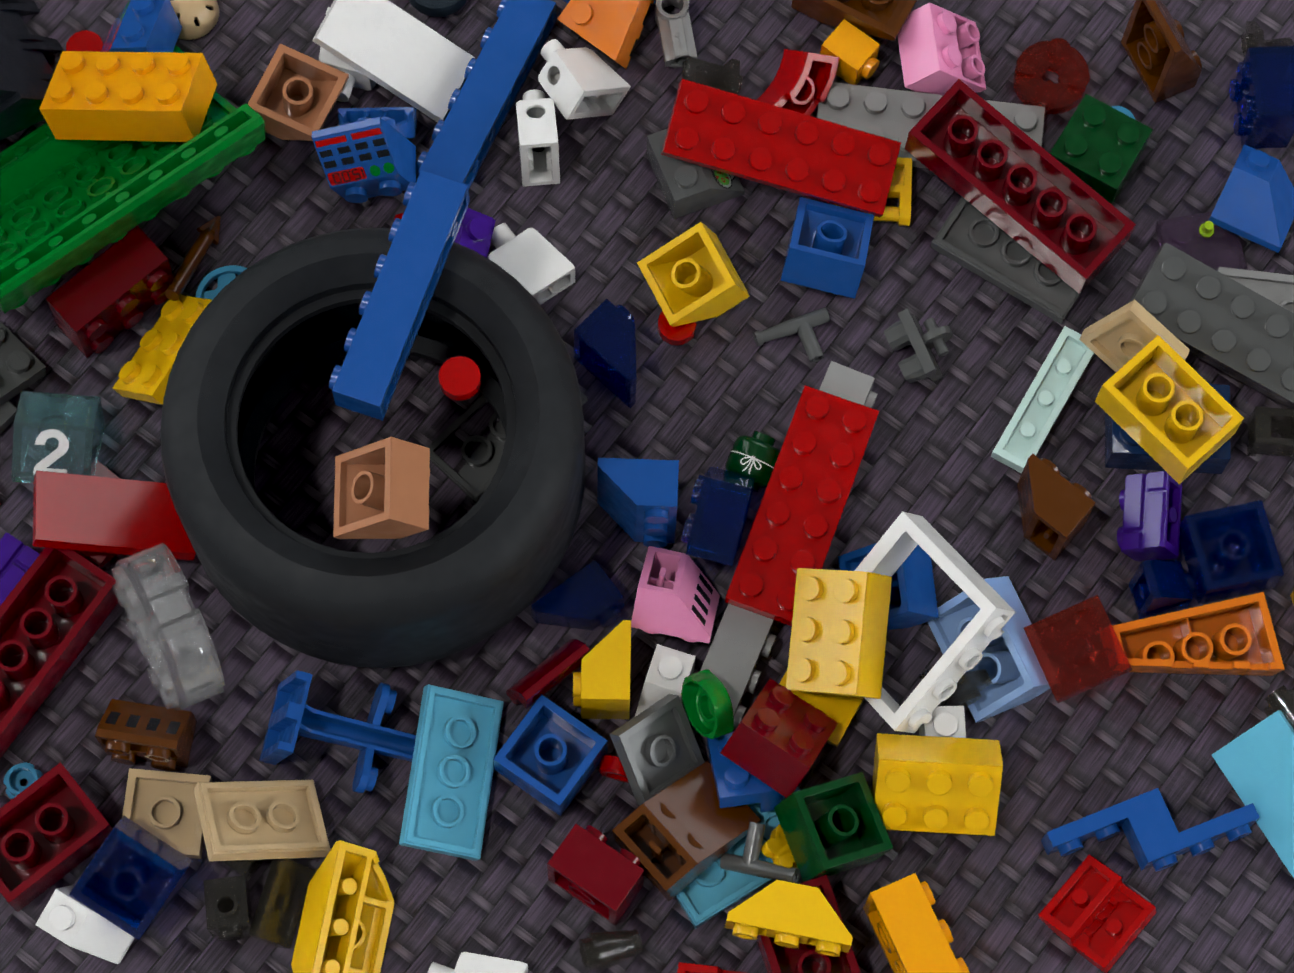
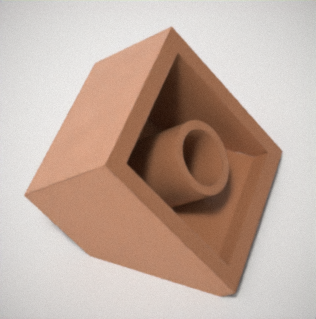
M279 44L248 105L262 116L265 121L266 133L282 140L313 141L312 131L323 128L349 78V74L283 44Z
M388 437L335 456L333 537L338 539H401L429 530L430 448L395 437Z

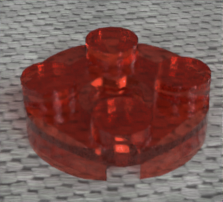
M1062 38L1037 42L1026 48L1016 62L1013 77L1014 90L1025 105L1045 107V110H1048L1047 114L1065 113L1077 106L1084 95L1090 81L1088 65L1083 56ZM1045 71L1056 72L1059 75L1057 79L1059 83L1054 84L1051 80L1044 81L1042 78L1045 76Z

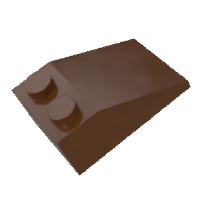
M792 0L791 7L826 25L837 27L845 19L865 34L895 41L917 0Z
M1136 0L1121 43L1153 101L1157 103L1195 87L1202 71V64L1198 54L1194 50H1190L1184 40V31L1180 22L1177 19L1173 20L1168 9L1160 0Z

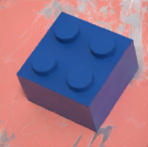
M541 694L494 757L495 771L561 816L601 762L602 756L607 754L608 740Z

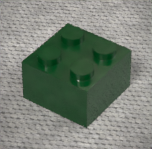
M1085 94L1050 154L1112 204L1145 150L1153 129Z
M863 772L793 792L774 807L797 868L800 869L803 882L824 875L831 876L872 863L893 849Z

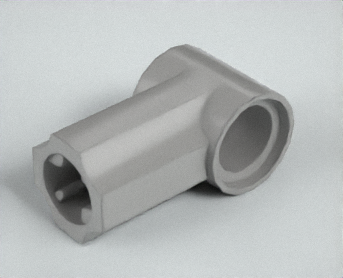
M656 0L655 22L659 28L665 67L683 68L697 62V53L689 15V0ZM668 6H675L681 11L677 14H668L663 9Z

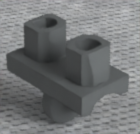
M908 308L899 312L900 321L884 330V334L894 352L910 344L914 348L916 354L898 362L905 380L913 383L929 377L935 382L943 378L944 376L931 348L935 347L939 357L949 353L945 342L953 336L950 326L938 327L934 318H930L923 322L927 333L924 334L915 315L912 316Z

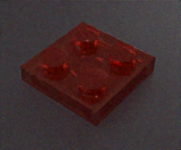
M1098 595L1024 627L1057 703L1132 671Z

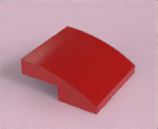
M1089 854L1038 916L1054 933L1102 972L1107 973L1157 912L1154 905L1124 885L1121 876Z

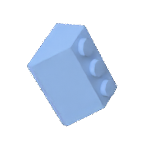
M1009 576L986 578L984 580L1015 611V614L1002 628L1004 633L997 639L992 640L982 652L981 661L973 669L966 671L957 682L976 723L1026 703L1060 683ZM964 591L938 607L939 618L928 621L942 654L946 652L980 611V608Z

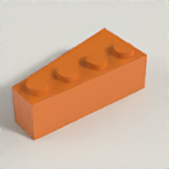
M570 0L557 20L620 66L627 69L631 59L630 53L636 39L638 40L644 27L643 21L650 4H653L654 0Z
M1264 592L1112 625L1100 633L1110 672L1273 676L1285 670Z

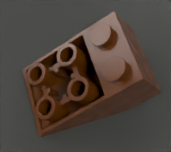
M706 761L640 805L612 829L615 842L621 848L628 850L640 859V867L645 870L644 874L670 901L747 834L749 821L760 823L761 819L748 805L720 808L711 764Z

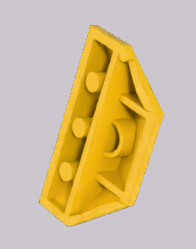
M341 840L335 842L308 884L291 962L293 973L381 972L395 902L386 877L378 864L380 861L376 851Z

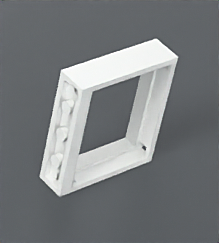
M902 511L855 571L871 572L892 577L916 546L919 545L980 608V611L901 706L883 687L881 699L865 698L894 731L915 733L923 723L930 722L932 718L931 713L940 702L948 699L957 689L956 683L965 672L973 669L981 661L982 652L990 642L1004 633L1002 628L1015 614V611L923 516Z

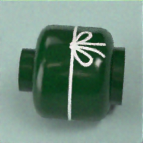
M754 431L752 437L746 435L737 437L725 463L727 472L731 474L729 480L754 492H758L760 487H767L780 453L774 447L776 440L758 431Z

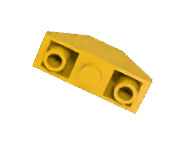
M782 880L774 881L729 911L725 923V928L733 929L732 935L739 938L757 940L758 935L774 938V944L787 948H798L799 943L816 946L815 952L833 957H839L840 952L848 953L853 939L819 888Z

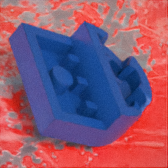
M414 107L338 108L339 125L381 117L407 139L415 138L417 110Z
M734 731L714 739L707 738V749L720 808L759 803L760 812L763 813L773 810L781 802V799L784 797L783 795L720 753Z

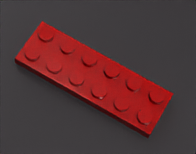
M682 78L679 83L661 155L844 208L873 214L875 217L880 218L884 213L902 142Z
M806 385L804 386L726 594L725 603L792 626L797 568H823L878 418V410Z

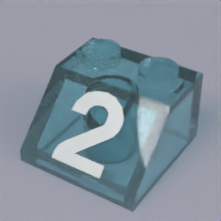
M22 391L14 420L12 482L34 483L36 470L94 476L105 429L101 398L97 396Z

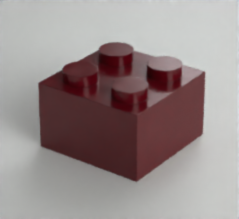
M770 678L720 753L787 798L795 791L809 771L838 723Z
M575 824L547 863L548 880L616 926L642 889L645 870L640 867V859L628 850L622 848L620 852H617L607 845L608 838L596 828L587 825L584 829Z

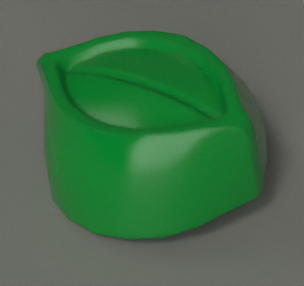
M709 669L699 671L684 678L681 690L682 703L686 715L695 730L702 736L710 739L731 733L734 728L733 707L723 683Z

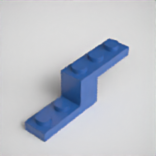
M1156 788L1048 831L1041 839L1047 855L1059 851L1061 856H1066L1083 848L1082 841L1096 836L1098 842L1119 834L1121 832L1119 827L1121 826L1141 871L1153 866L1155 871L1158 872L1178 863L1176 856L1190 851L1192 857H1195L1215 848L1213 842L1227 836L1229 842L1249 835L1252 833L1250 827L1260 817L1254 804L1251 803L1178 832L1159 789Z

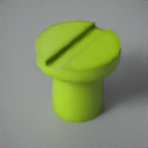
M1206 221L1199 227L1201 236L1209 238L1213 235V222Z

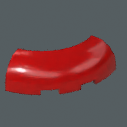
M784 49L783 58L775 78L765 92L756 100L810 116L818 103L825 101L837 72L839 57Z

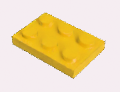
M181 295L177 301L168 300L162 307L161 316L154 327L142 337L140 347L131 361H128L121 368L118 375L119 379L112 388L122 397L163 405L168 378L177 353L190 328L212 300Z

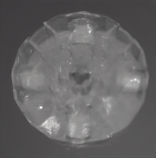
M161 543L117 561L115 564L116 568L112 569L116 584L113 585V590L120 606L125 608L128 617L124 618L132 640H136L143 658H147L150 668L146 669L155 691H159L165 708L168 710L174 707L178 712L223 693V686H225L224 676L211 636L200 609H195L189 595V584L169 548L164 543Z

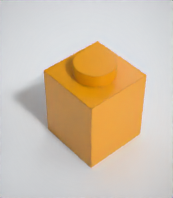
M844 19L821 45L820 54L839 57L836 75L848 84L857 85L863 77L866 80L869 79L878 68L880 61L877 60L880 44Z

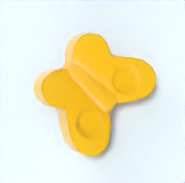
M779 824L771 832L770 839L761 846V852L764 856L771 858L773 864L786 868H797L782 827Z

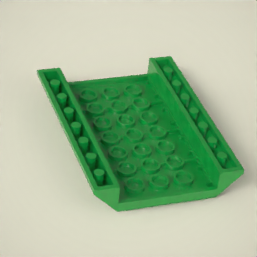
M175 45L174 53H185ZM215 91L200 134L188 142L56 140L46 122L0 153V309L5 314L11 309L21 307L30 296L44 287L55 284L63 274L77 265L88 262L96 252L110 243L121 240L129 230L143 221L151 220L159 213V210L174 200L184 198L191 192L192 188L207 178L217 176L225 166L237 158L250 154L258 144L266 140L265 121L262 116L246 103L236 109Z

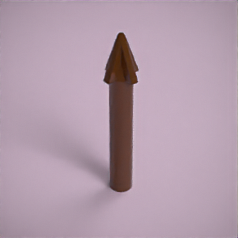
M219 215L196 229L200 234L165 291L166 297L170 300L177 301L212 242L215 245L218 244L221 220Z

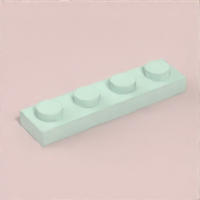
M1064 326L991 454L992 458L1022 474L1028 458L1032 453L1035 456L1037 455L1094 355V352L1079 340L1081 334Z

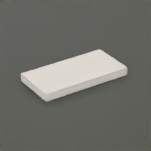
M334 0L312 40L436 122L444 119L454 90L461 87L465 79L464 74L467 65L472 58H475L389 0Z

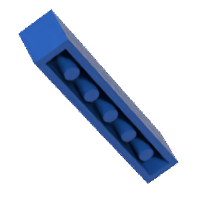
M501 0L496 15L498 20L493 28L488 27L481 40L480 47L482 50L478 58H472L469 61L464 74L466 81L461 90H454L448 104L450 111L445 121L439 120L432 134V141L434 142L428 152L423 151L416 163L418 177L421 170L467 184L468 188L471 187L557 20L556 2L551 0Z
M421 170L416 183H409L403 200V205L406 206L402 219L395 218L390 229L389 241L392 244L387 255L381 254L376 263L374 278H377L375 286L372 292L366 291L361 300L359 314L362 315L358 328L352 327L346 337L344 351L347 352L343 365H336L331 374L329 389H332L335 405L383 421L470 203L467 184Z

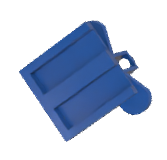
M297 670L278 684L259 761L276 765L294 752L297 736L358 749L360 751L352 787L353 792L363 793L365 790L371 792L375 786L378 768L372 767L374 753L412 762L416 735L380 726L384 713L390 714L396 701L397 691L390 689L389 684L380 683L378 685L367 722L320 711L308 706L306 700L313 674Z

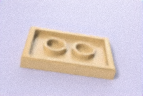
M314 780L198 782L194 788L209 861L326 857L331 850Z

